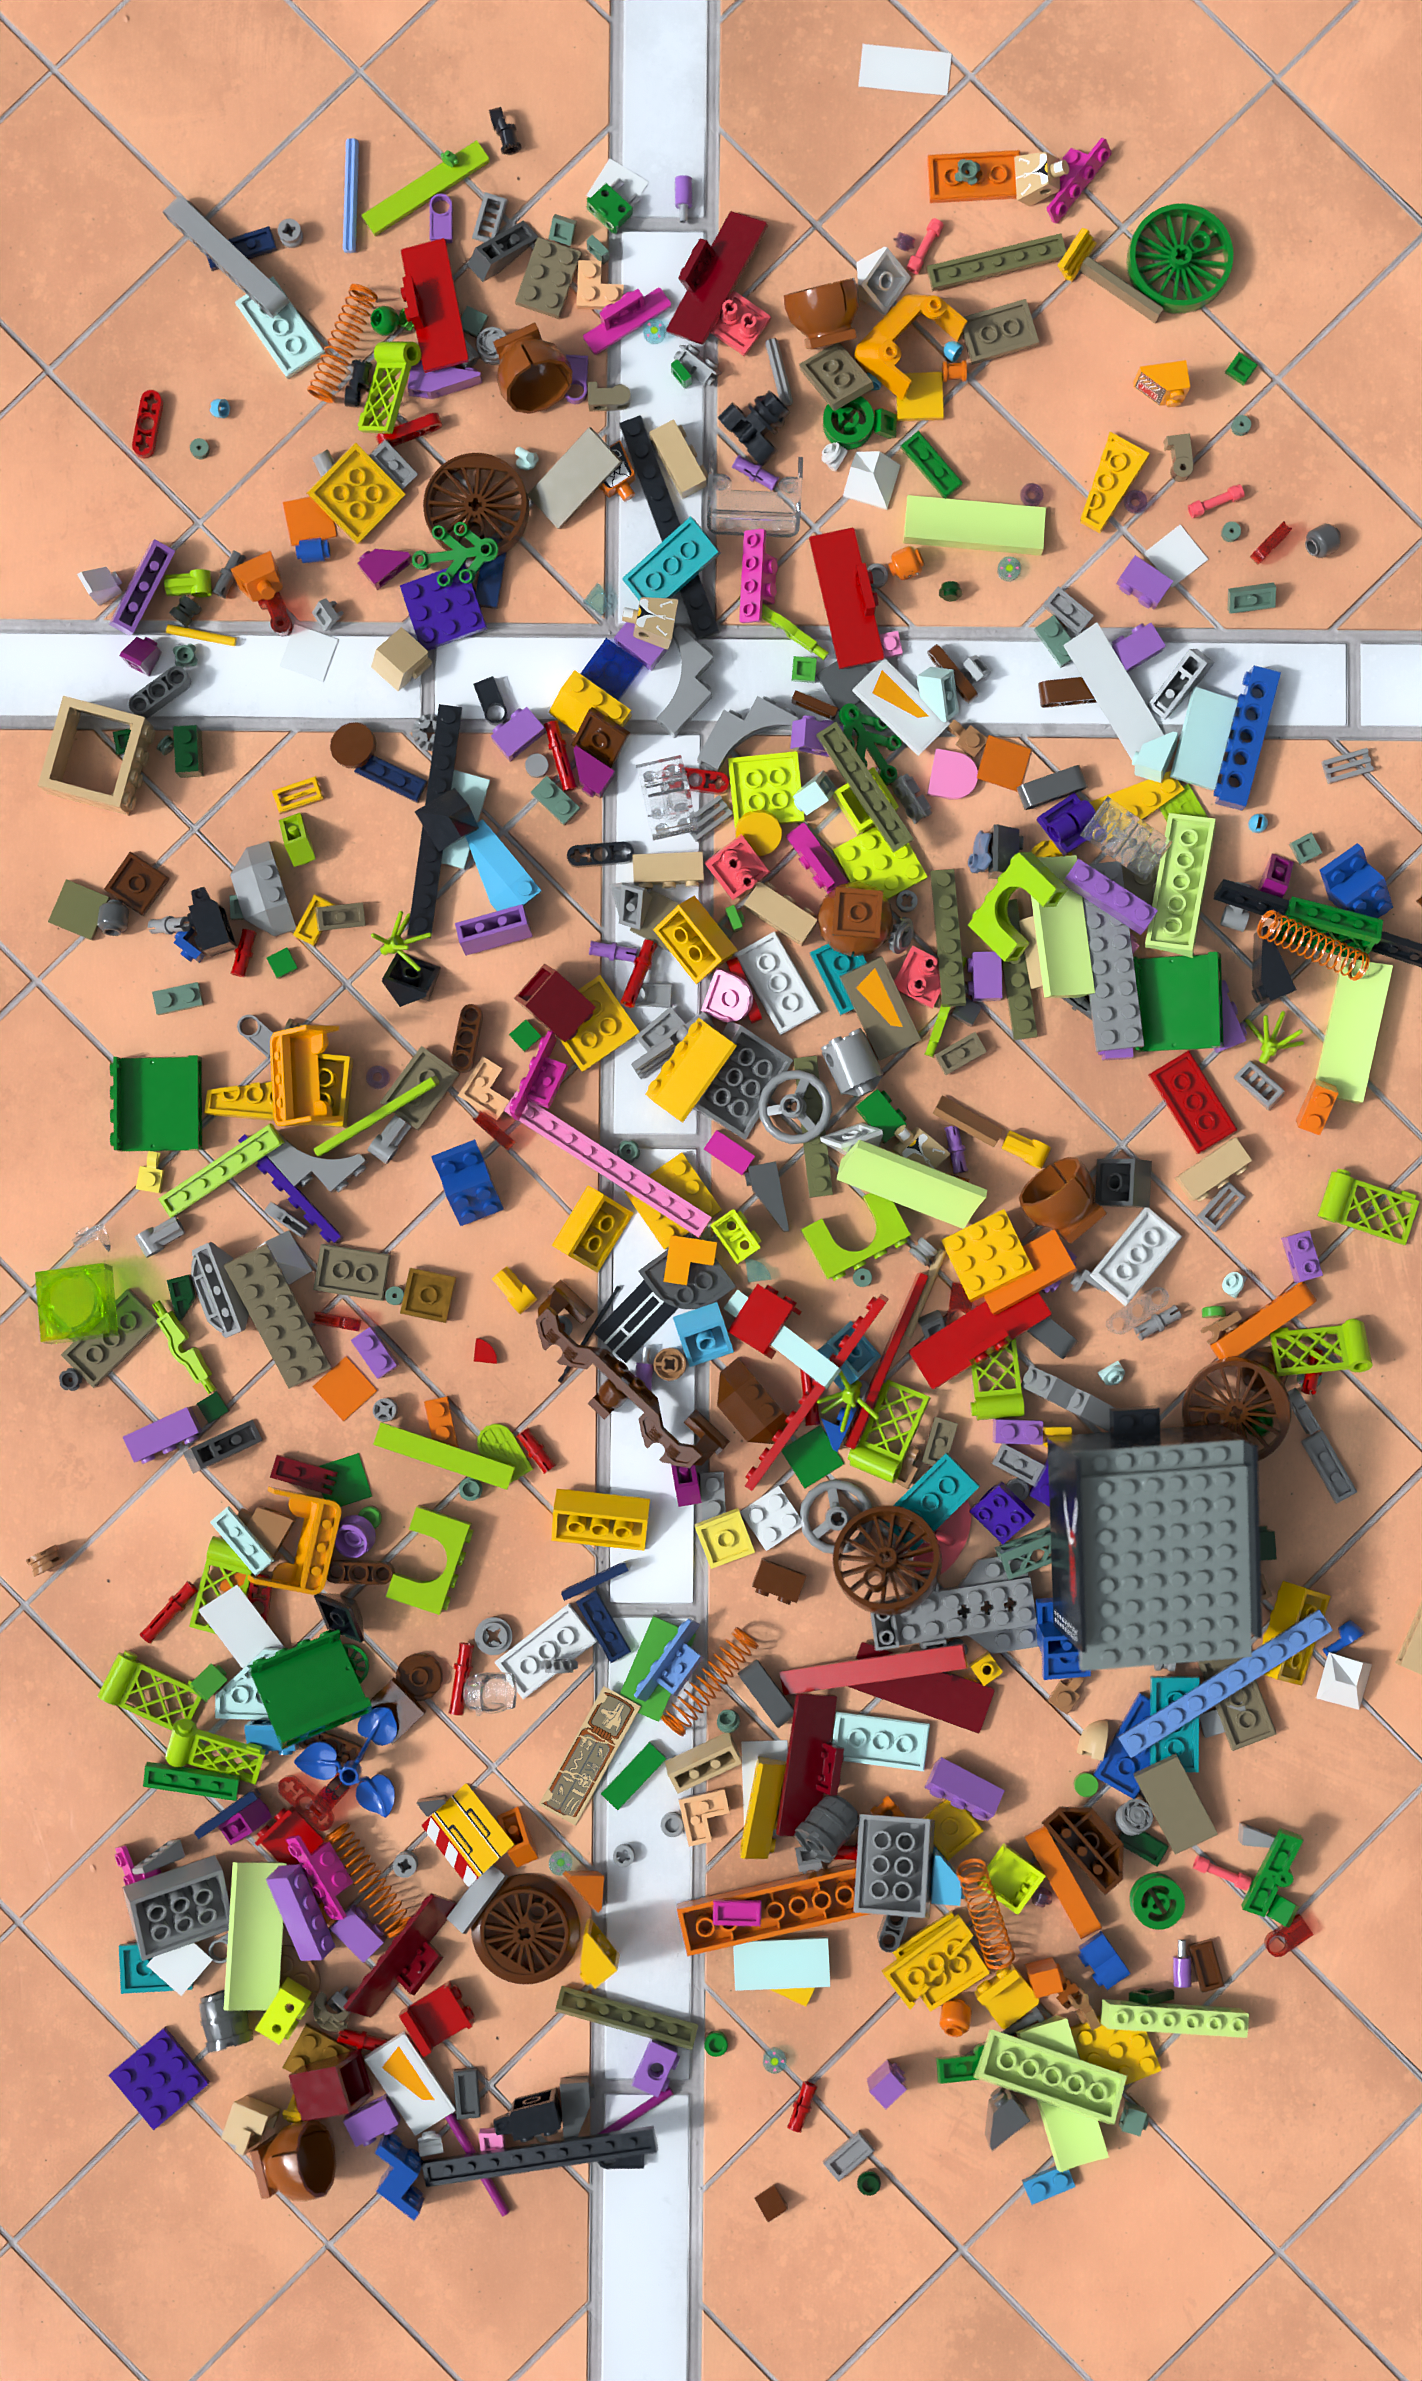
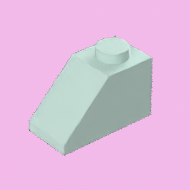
M929 667L917 676L920 698L942 722L949 721L959 713L953 669Z
M1171 732L1144 743L1140 752L1136 751L1132 760V765L1135 766V775L1161 783L1176 749L1178 733Z
M823 770L794 794V804L799 811H803L807 816L829 801L837 788Z

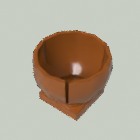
M855 278L784 295L785 310L790 323L807 337L804 339L806 349H815L857 338L855 328L851 327L859 307V292Z
M535 322L493 341L500 361L497 379L502 397L513 410L531 414L546 410L563 399L572 384L573 371L570 362L554 343L542 340Z
M859 881L840 884L829 892L823 899L817 916L820 933L834 951L850 957L853 951L854 957L873 953L887 941L893 925L891 904L883 895V891H879L877 887Z
M1067 1157L1054 1162L1056 1168L1050 1164L1038 1172L1024 1186L1019 1196V1201L1025 1214L1037 1225L1052 1228V1230L1055 1229L1060 1237L1071 1244L1107 1213L1102 1206L1094 1202L1095 1185L1086 1166L1078 1158Z
M318 2120L300 2121L287 2125L278 2134H273L250 2151L261 2199L270 2198L279 2191L292 2201L315 2200L327 2195L334 2183L336 2171L334 2144L329 2131Z

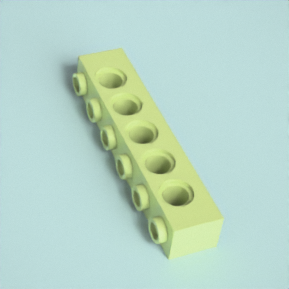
M1102 1999L1101 2024L1108 2029L1247 2038L1249 2013L1241 2008L1171 2003L1144 2005L1125 2000Z

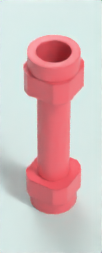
M933 218L929 223L924 240L915 256H911L906 266L909 272L918 274L923 267L925 255L935 237H939L944 227L940 220Z
M1238 484L1229 487L1228 492L1206 501H1195L1188 505L1191 518L1199 517L1205 513L1204 511L1230 500L1236 502L1245 497L1244 490Z
M1197 1855L1193 1863V1869L1204 1874L1209 1872L1228 1880L1239 1889L1247 1891L1250 1886L1251 1877L1241 1872L1236 1874L1214 1865L1203 1856Z

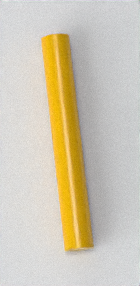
M170 624L166 628L167 634L234 647L237 642L236 637Z

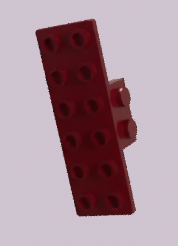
M730 211L712 245L707 240L699 238L678 277L687 291L666 328L669 334L701 345L705 343L722 312L723 303L732 294L768 227L765 221Z
M861 1642L855 1660L896 1653L888 1650L876 1651L874 1645ZM948 1671L847 1686L978 1734L981 1732L995 1692L991 1687L949 1673Z
M796 1695L776 1830L778 1836H795V1829L801 1822L805 1821L814 1806H817L823 1799V1793L838 1795L841 1767L844 1760V1748L831 1743L837 1696Z
M433 1893L426 1897L418 1911L409 1918L407 1925L401 1933L393 1939L387 1951L379 1957L377 1964L370 1973L365 1975L360 1986L349 1996L343 2008L348 2012L371 2018L398 1983L409 1994L415 1995L444 1958L430 1942L447 1921L446 1918L457 1903Z

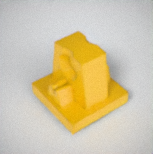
M294 2094L287 2110H283L282 2114L283 2119L293 2123L302 2121Z

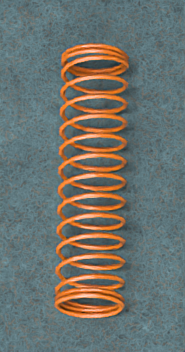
M359 284L350 285L348 290L350 296L345 298L347 305L341 307L343 313L338 314L340 321L334 323L336 329L331 331L333 338L327 340L330 346H326L324 348L326 354L320 356L323 363L317 364L319 371L313 373L316 379L311 380V385L307 388L312 396L324 402L334 403L336 397L327 390L314 386L312 384L313 381L320 382L335 391H339V388L327 381L317 378L316 373H322L339 383H342L343 380L336 375L322 371L319 365H326L343 375L346 372L338 366L326 363L322 357L327 356L339 364L350 366L346 360L330 355L326 349L333 348L341 355L353 358L351 353L332 346L329 341L336 340L347 348L357 349L352 343L336 338L333 332L337 331L351 340L360 341L359 337L340 330L336 324L343 323L355 332L364 333L360 327L342 321L340 316L346 315L359 324L367 325L364 319L346 313L343 308L350 307L363 316H371L366 310L350 305L347 299L352 298L359 304L371 309L374 306L370 302H376L378 299L375 292ZM358 291L367 293V294L373 296L374 298L368 297V296H366V295H363L362 293H360V292H358Z
M1269 910L1259 921L1257 928L1259 938H1267L1268 942L1274 941L1275 945L1282 944L1283 949L1289 947L1290 952L1296 951L1298 956L1304 954L1305 959L1311 958L1312 962L1319 961L1320 966L1326 965L1327 969L1333 968L1335 973L1341 971L1342 976L1348 975L1349 979L1353 981L1362 978L1369 967L1370 959L1367 953L1356 950L1353 946H1348L1339 940H1333L1331 936L1319 933L1316 929L1304 926L1301 922L1296 923L1294 919H1289L1285 915L1281 916L1279 912ZM1275 914V919L1270 925L1267 934L1262 936L1261 930L1264 923L1271 915ZM1280 918V926L1277 929L1274 938L1272 940H1269L1268 937H1270L1275 931L1278 924V919ZM1288 922V929L1284 933L1282 941L1276 943V938L1282 926ZM1297 924L1302 926V927L1299 928L1298 930H1297ZM1295 925V933L1289 945L1284 947L1283 942L1289 930ZM1303 929V936L1300 938L1297 948L1292 950L1291 945L1296 938L1297 932ZM1310 932V940L1307 942L1304 952L1299 954L1298 949L1304 940V936ZM1318 935V942L1314 946L1311 956L1307 957L1306 951L1309 949L1312 939ZM1325 939V946L1320 952L1319 959L1314 960L1313 955L1316 953L1319 943ZM1332 942L1333 949L1328 954L1326 962L1322 964L1320 959L1323 957L1327 946ZM1340 946V952L1336 956L1333 966L1329 967L1328 962L1333 956L1334 949ZM1347 949L1348 953L1342 962L1341 969L1336 970L1335 966L1339 962L1342 952ZM1355 952V957L1348 967V973L1343 974L1342 970L1346 966L1349 956ZM1362 955L1361 967L1358 973L1352 977V970L1356 960ZM1364 955H1365V956H1366V962H1365V966H1364V968H1363V965H1364Z
M735 1627L734 1632H731V1634L749 1653H746L728 1639H725V1641L739 1654L743 1661L719 1646L737 1668L713 1653L731 1675L707 1660L725 1682L712 1675L703 1667L701 1668L715 1682L719 1689L713 1687L698 1675H695L713 1696L707 1694L692 1682H689L707 1703H704L686 1689H683L702 1711L687 1703L680 1696H677L696 1718L688 1715L674 1703H671L690 1725L676 1718L668 1710H665L666 1713L674 1720L662 1714V1721L678 1735H686V1730L682 1725L692 1727V1723L687 1717L698 1720V1716L693 1710L704 1713V1709L699 1702L705 1706H710V1702L705 1695L715 1699L716 1696L712 1689L718 1692L722 1691L718 1682L728 1684L723 1674L728 1677H734L729 1667L740 1670L739 1665L734 1659L741 1663H746L745 1658L740 1652L747 1656H752L751 1651L745 1644L754 1649L759 1647L740 1628Z
M346 1822L329 1833L323 1841H331L330 1844L332 1845L352 1834L335 1852L337 1853L357 1842L353 1848L340 1858V1861L362 1850L359 1855L345 1866V1869L368 1857L364 1863L349 1874L350 1877L373 1865L353 1885L378 1873L358 1893L384 1880L363 1901L389 1888L385 1894L369 1906V1909L383 1900L394 1896L374 1916L399 1904L379 1924L405 1911L400 1918L384 1930V1932H387L391 1929L387 1936L392 1938L407 1925L410 1917L402 1919L407 1913V1909L397 1911L402 1905L401 1901L392 1903L397 1894L393 1893L386 1896L392 1887L386 1886L381 1888L387 1878L375 1881L381 1874V1870L370 1873L376 1866L374 1862L365 1865L371 1858V1855L359 1858L366 1849V1847H361L354 1850L359 1845L360 1839L348 1843L354 1837L355 1832L352 1831L343 1835L350 1827L349 1822Z
M976 1858L966 1860L958 1866L956 1874L959 1881H961L960 1886L963 1888L962 1892L965 1895V1901L968 1903L967 1907L970 1910L969 1914L972 1917L974 1929L977 1931L976 1935L979 1938V1944L984 1953L985 1963L989 1968L995 1970L1006 1968L1014 1961L1015 1953L1007 1934L1003 1916L1000 1913L1001 1910L998 1906L986 1863ZM978 1862L984 1865V1867L971 1865L960 1871L963 1866L969 1863ZM971 1867L983 1869L982 1873H971L965 1877L960 1876L964 1870ZM979 1874L978 1876L967 1878L968 1876ZM983 1876H986V1880H979ZM984 1882L976 1888H966L971 1883ZM985 1883H988V1884H989L988 1888H987V1887H982V1886H983ZM986 1889L983 1893L979 1895H968L970 1892L974 1890ZM988 1890L991 1891V1894H990V1895H989V1894H984V1893H986ZM989 1896L984 1901L971 1903L976 1897ZM990 1897L993 1898V1902L987 1901V1900H988ZM991 1903L982 1910H973L979 1904ZM993 1904L996 1906L995 1909H992V1908H990V1907H991ZM993 1910V1912L987 1916L975 1917L978 1913L982 1911ZM995 1911L998 1913L997 1916H994L992 1914L995 1913ZM995 1917L990 1923L977 1924L982 1919ZM997 1919L1000 1920V1923H993ZM991 1924L998 1925L996 1928L990 1931H980L981 1928ZM1000 1926L1003 1927L1002 1930H996ZM993 1931L1000 1932L995 1937L989 1939L982 1938L987 1933ZM1002 1933L1005 1934L1004 1937H998V1936H1000ZM996 1938L1003 1939L998 1944H994L991 1946L984 1945L989 1940H993ZM1004 1940L1007 1941V1944H1001V1943H1002ZM1003 1950H1009L1003 1958L998 1960L988 1959L990 1955L998 1954ZM1010 1952L1012 1953L1010 1961L1006 1964L993 1966L988 1963V1961L997 1962L1003 1960Z

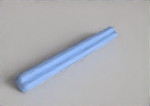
M355 138L346 140L343 250L345 253H355L359 143Z

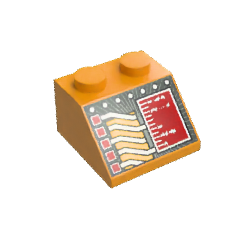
M1187 361L1140 366L1133 385L1159 406H1179L1183 403L1190 389Z

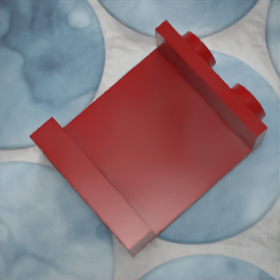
M757 1284L727 1332L772 1359L777 1351L770 1347L792 1311L799 1316L802 1311L795 1307L797 1302L785 1296L783 1299L778 1297L779 1291L767 1284L764 1288Z
M291 1806L288 1810L283 1808L274 1817L276 1822L271 1827L266 1824L257 1833L259 1838L255 1844L257 1846L262 1844L278 1862L287 1863V1865H300L297 1858L288 1849L287 1838L299 1835L310 1854L323 1845L325 1841H323L324 1838L306 1819Z
M450 1981L404 2008L399 2014V2018L423 2057L430 2054L433 2047L462 2029L473 2027L475 2015L470 2006H465L461 2000L463 1996L456 1984L453 1986Z

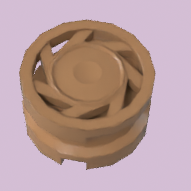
M663 1349L658 1352L654 1359V1370L663 1380H676L685 1372L686 1359L682 1352L677 1349Z
M56 1545L26 1559L27 1564L31 1565L34 1577L64 1562L63 1558L59 1557L57 1553L58 1548Z

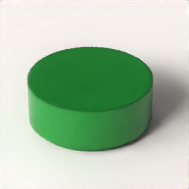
M720 2031L710 2032L704 2041L706 2052L713 2057L725 2054L728 2048V2040L725 2034Z

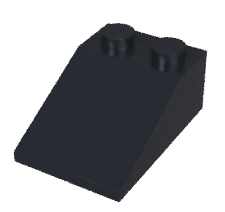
M1268 926L1262 928V936L1267 934ZM1256 932L1254 933L1252 995L1257 1003L1260 1002L1262 1007L1294 992L1296 988L1274 941L1268 942L1267 938L1261 939Z

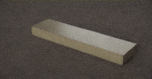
M1086 257L1080 269L1081 273L1152 322H1157L1163 307L1092 258Z

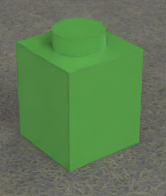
M211 1663L189 1686L207 1702L227 1682L228 1679L225 1677L227 1673L218 1664L214 1666Z

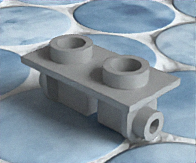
M679 345L683 351H678L674 359H678L689 373L695 366L697 369L692 376L703 383V385L711 386L715 381L714 374H722L717 369L718 365L709 358L705 360L699 356L700 351L693 345Z
M908 773L899 776L891 784L895 796L899 798L906 814L912 819L914 824L923 817L925 818L932 814L930 810L932 807L922 794L916 798L915 794L920 789L913 777H910Z

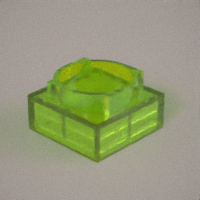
M99 1263L35 1272L40 1340L42 1343L51 1345L118 1336L112 1266Z

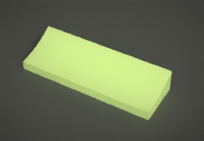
M908 495L903 543L1041 556L1044 550L1046 507Z
M1169 813L1152 907L1158 911L1148 926L1145 942L1146 948L1168 951L1193 958L1216 830V819Z
M1077 855L1037 857L1062 882L1077 861ZM1068 889L1056 907H1042L1031 896L1044 998H1080L1094 994L1095 989L1082 896Z
M1352 958L1348 959L1346 966L1342 970L1343 974L1348 973V967ZM1356 960L1352 970V977L1358 973L1362 960ZM1369 962L1366 973L1357 981L1349 979L1348 975L1342 976L1341 971L1338 974L1316 1079L1337 1087L1338 1096L1336 1099L1356 1104L1364 1101L1393 965Z
M858 1140L841 1159L836 1179L962 1229L966 1227L976 1209L986 1199L988 1191L862 1140Z
M276 1861L233 1862L224 2010H267L279 1992L283 1919L266 1878L278 1866L287 1865V1863Z
M1056 2015L1016 2032L1018 2039L1079 2059L1067 2018ZM1037 2100L1058 2171L1064 2172L1086 2163L1109 2158L1098 2120Z
M992 2029L988 2032L986 2043L974 2074L976 2079L1107 2124H1115L1127 2078L1123 2074Z

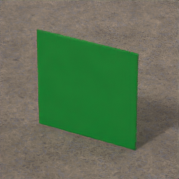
M820 1425L787 1445L781 1451L804 1489L844 1465L837 1451L832 1449L830 1441Z
M359 1453L319 1466L338 1472L337 1477L327 1475V1479L335 1481L334 1486L324 1485V1488L333 1490L332 1495L322 1493L324 1499L332 1500L342 1507L372 1497Z

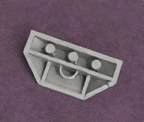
M269 841L247 847L230 874L244 920L273 936L295 931L296 925Z
M212 1242L192 1250L191 1279L207 1321L216 1330L221 1332L225 1338L244 1331L249 1313L224 1267L225 1263L234 1258Z

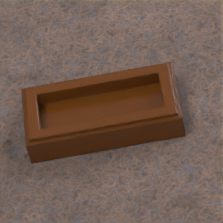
M797 690L793 694L792 704L832 721L835 720L838 712L837 707Z
M1207 1939L1189 1944L1188 1947L1200 1991L1204 1993L1225 1987L1212 1940Z

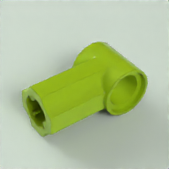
M195 569L186 574L165 575L164 587L166 595L181 596L184 594L199 598L211 596V571Z

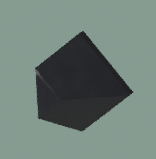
M455 788L415 811L416 816L438 852L479 829L469 804Z
M396 953L382 978V983L399 1007L420 999L429 1001L441 967L409 956L421 968L420 971H417L403 957Z
M319 1593L314 1595L328 1630L336 1631L339 1629L340 1635L360 1643L364 1641L363 1617L355 1600L340 1594Z

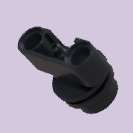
M770 390L765 395L757 396L754 399L755 405L752 403L747 405L752 411L748 416L732 402L717 417L728 431L733 432L738 440L746 446L749 454L761 466H764L778 452L764 435L769 430L776 435L778 433L776 427L782 428L785 418L790 414L789 409Z

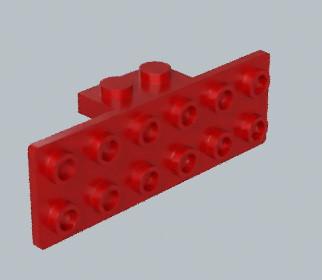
M441 238L401 249L406 277H402L404 287L400 289L404 302L407 301L408 306L404 308L407 321H412L416 330L424 372L428 373L468 362V351L445 239Z
M847 528L810 536L809 542L839 669L884 660V653L874 615L876 606H879L878 596L876 592L872 593L871 584L874 583L872 571H867L866 563H862L855 529Z
M1038 1292L995 1316L985 1301L911 1348L909 1354L930 1387L935 1390L972 1365L984 1362L989 1358L988 1355L994 1351L1003 1350L1009 1345L1010 1341L1051 1316L1052 1313Z

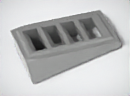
M487 192L484 193L472 239L486 242L498 235L507 208V199ZM492 203L495 205H499L500 208L499 210L488 207V204ZM486 211L496 214L497 218L485 216ZM483 220L495 224L494 228L482 225ZM480 229L491 232L492 236L488 237L479 234Z
M1249 1061L1234 1076V1079L1268 1111L1285 1095V1091L1252 1061ZM1253 1070L1255 1073L1245 1081L1246 1075ZM1260 1077V1082L1253 1088L1251 1084ZM1265 1084L1269 1085L1261 1094L1258 1092ZM1272 1090L1276 1092L1269 1100L1265 1099Z
M1239 1823L1238 1841L1242 1845L1271 1847L1276 1835L1244 1823Z
M180 1839L166 1842L132 1869L133 1874H144L183 1859L185 1854Z

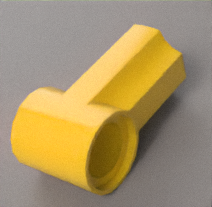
M1010 1130L1001 1147L1002 1150L1022 1158L1025 1163L1038 1169L1043 1168L1051 1151L1050 1146L1034 1139L1030 1140Z
M508 1266L492 1278L508 1297V1302L520 1315L538 1300L527 1285L522 1284Z

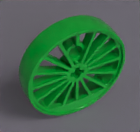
M1182 203L1161 207L1149 214L1139 224L1131 238L1127 251V272L1130 282L1135 289L1163 307L1164 312L1188 313L1201 309L1219 295L1229 279L1234 255L1232 241L1223 223L1214 214L1202 207ZM1170 217H1182L1179 245L1177 244ZM1191 218L1198 221L1199 224L1186 245H1184L1186 220ZM1162 219L1166 221L1172 245L1155 225L1156 222ZM1204 224L1212 233L1208 235L1205 231L1199 229ZM1147 228H1150L1164 247L1146 238L1142 233ZM1213 237H1217L1221 246L1208 249L1210 240ZM1139 241L1160 254L1136 251V244ZM1193 241H1202L1204 247L1196 248L1193 245ZM1221 252L1224 254V263L1198 259ZM1176 256H1177L1178 258L1183 257L1184 260H1183V259L1177 260V259H1176ZM1136 258L1162 262L1139 267ZM1197 266L1223 269L1222 278L1218 279ZM1165 267L1149 280L1143 274L1144 272ZM1170 271L1158 292L1152 286V283ZM1175 272L1172 299L1161 294ZM1179 274L1187 300H1176ZM1195 274L1216 286L1208 292ZM1187 276L1202 296L1192 298Z

